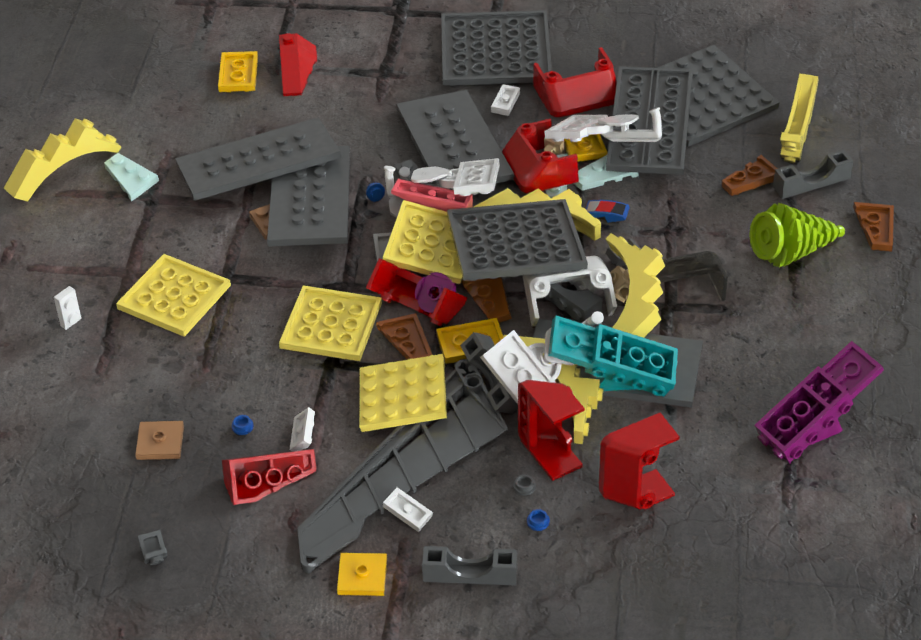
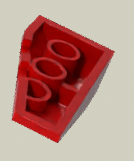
M297 33L279 35L283 97L302 95L308 82L307 78L313 71V65L317 62L316 46Z
M314 449L222 460L224 483L232 504L256 502L284 486L316 472Z

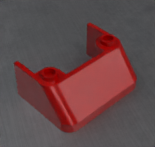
M602 47L598 48V61L595 62V71L562 78L555 71L543 73L538 63L533 64V87L551 116L564 117L614 105L617 86L613 64Z
M551 119L522 124L517 128L502 150L514 173L515 183L524 193H531L538 188L543 191L579 182L577 154L557 158L550 151H544L540 154H537L535 151L545 148V131L552 127Z
M380 258L366 286V289L381 294L382 300L389 303L394 300L431 317L430 322L438 326H442L443 323L447 325L462 309L468 299L444 287L433 313H428L420 308L415 297L416 286L423 277ZM436 288V291H432L434 298H437L440 294L439 288Z
M525 380L518 384V434L523 445L550 479L554 481L583 467L581 461L571 450L572 437L568 431L562 428V421L585 411V408L573 395L571 388L565 384Z
M661 412L609 433L602 439L600 444L599 492L605 499L637 509H648L654 504L675 496V492L657 469L642 475L643 466L651 465L657 460L661 447L680 439V436Z

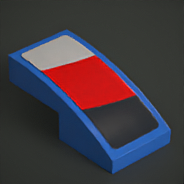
M589 200L586 206L587 212L594 218L605 217L607 223L626 220L630 208L628 204L611 200Z

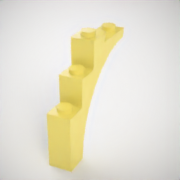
M799 73L789 120L780 139L782 145L780 155L786 162L795 163L796 160L800 161L803 144L806 140L808 125L811 121L819 81L818 76Z
M75 118L65 136L62 134L57 136L50 133L41 151L25 149L4 189L14 198L28 202L40 184L66 162L92 152L109 151L118 153L121 146L116 143L117 139L109 134L104 136L96 130L91 121L87 119L82 121Z
M507 188L474 206L482 207L566 199L576 230L584 233L594 241L601 238V222L588 213L585 208L581 207L582 199L570 189L550 198L549 195L538 188L520 198Z
M610 233L606 241L611 251L619 256L627 265L630 279L629 295L625 308L612 328L644 338L661 321L658 313L659 309L654 302L663 294L660 286L661 282L656 277L665 267L662 260L663 256L655 248L651 249L645 245L640 249L636 245L631 246L623 237H617Z
M519 336L527 347L534 343L545 344V339ZM561 364L560 374L555 382L569 386L573 395L585 408V411L572 416L574 443L583 444L584 436H588L589 423H586V420L591 418L592 409H597L598 401H602L603 388H600V379L581 378L580 368H577V364Z

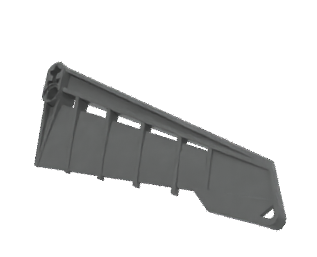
M468 359L459 360L455 364V370L445 379L446 410L448 408L451 410L447 413V418L438 420L429 429H427V426L434 420L398 426L297 528L300 561L304 572L311 573L317 566L357 539L368 516L378 510L381 515L385 513L383 502L397 487L405 493L412 490L414 494L417 492L416 487L443 470L447 472L449 466L473 451L477 452L481 446L508 431V427L501 414L495 411L487 396L489 392L483 383L481 375L475 365L470 363ZM464 395L465 399L456 406L455 402ZM420 432L423 433V434H421L417 439H415L411 444H409L406 448H404L400 453H398V451H400L406 444H408V443H409L413 438H415ZM306 558H312L315 560L311 563H308Z

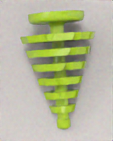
M774 203L767 211L758 213L753 218L749 237L753 252L758 258L768 260L770 264L773 263V266L785 267L791 262H795L816 251L817 248L824 247L827 243L833 242L837 237L844 236L845 229L841 225L836 226L831 221L815 217V215L807 214L796 208L778 203V205Z

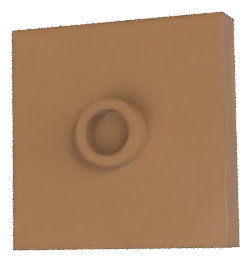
M183 421L140 422L136 459H180L184 431Z

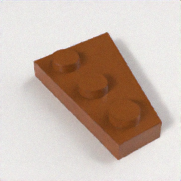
M760 155L757 157L756 162H749L742 171H735L723 179L722 188L733 196L774 182L775 169L778 168Z
M854 202L853 209L871 250L892 252L894 206Z
M502 277L461 281L463 287L487 319L497 318L498 323L512 319Z
M416 313L376 322L377 329L407 360L432 355Z

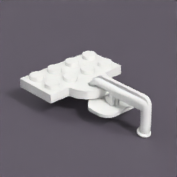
M660 107L649 111L652 115L653 130H629V125L639 119L638 115H616L610 117L608 115H572L546 130L545 139H552L554 142L570 139L571 142H578L583 137H588L591 134H601L613 142H657L662 137ZM614 126H616V127H621V130H613V129H614Z
M499 158L460 162L459 168L451 170L436 166L419 168L413 171L411 181L428 185V182L438 180L439 184H430V186L445 189L453 188L454 195L468 196L476 192L488 194L494 191L500 166ZM384 166L387 194L391 198L395 196L391 194V190L395 185L393 177L395 168Z
M599 311L594 312L582 324L593 327L596 324L602 323L604 316ZM551 328L545 334V344L534 343L527 347L513 330L480 357L517 404L519 383L525 380L556 383L555 380L560 374L561 364L574 365L573 363L548 356Z

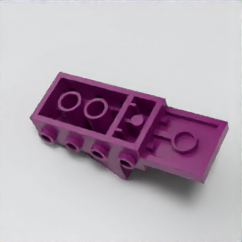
M851 341L822 369L819 366L814 369L754 425L759 434L757 438L763 445L767 446L769 444L773 448L772 452L780 460L784 458L789 463L792 462L794 459L799 458L803 450L809 445L842 431L838 418L851 409L853 405L852 400L884 371L883 366Z

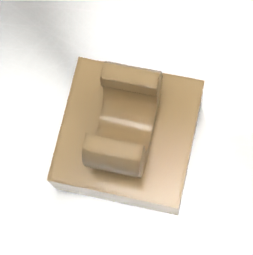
M544 138V151H550L555 155L565 154L564 140L554 142L552 139Z

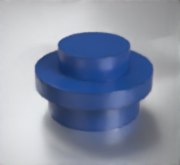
M371 183L366 189L367 198L373 202L381 200L385 195V188L380 183Z
M239 415L232 422V430L238 435H246L254 427L253 421L247 415Z
M541 509L533 510L527 517L528 527L535 531L545 530L550 524L549 516Z

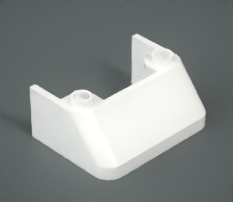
M598 256L586 257L588 269L523 275L531 326L535 327L539 320L536 299L544 298L548 295L550 284L589 278L595 288L604 290L608 316L613 315L617 308L612 277L603 260Z

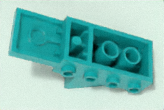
M560 316L553 318L548 356L585 367L586 373L592 374L596 379H600V388H603V391L637 389L664 397L670 390L674 389L678 363L677 348L602 324H598L594 328Z

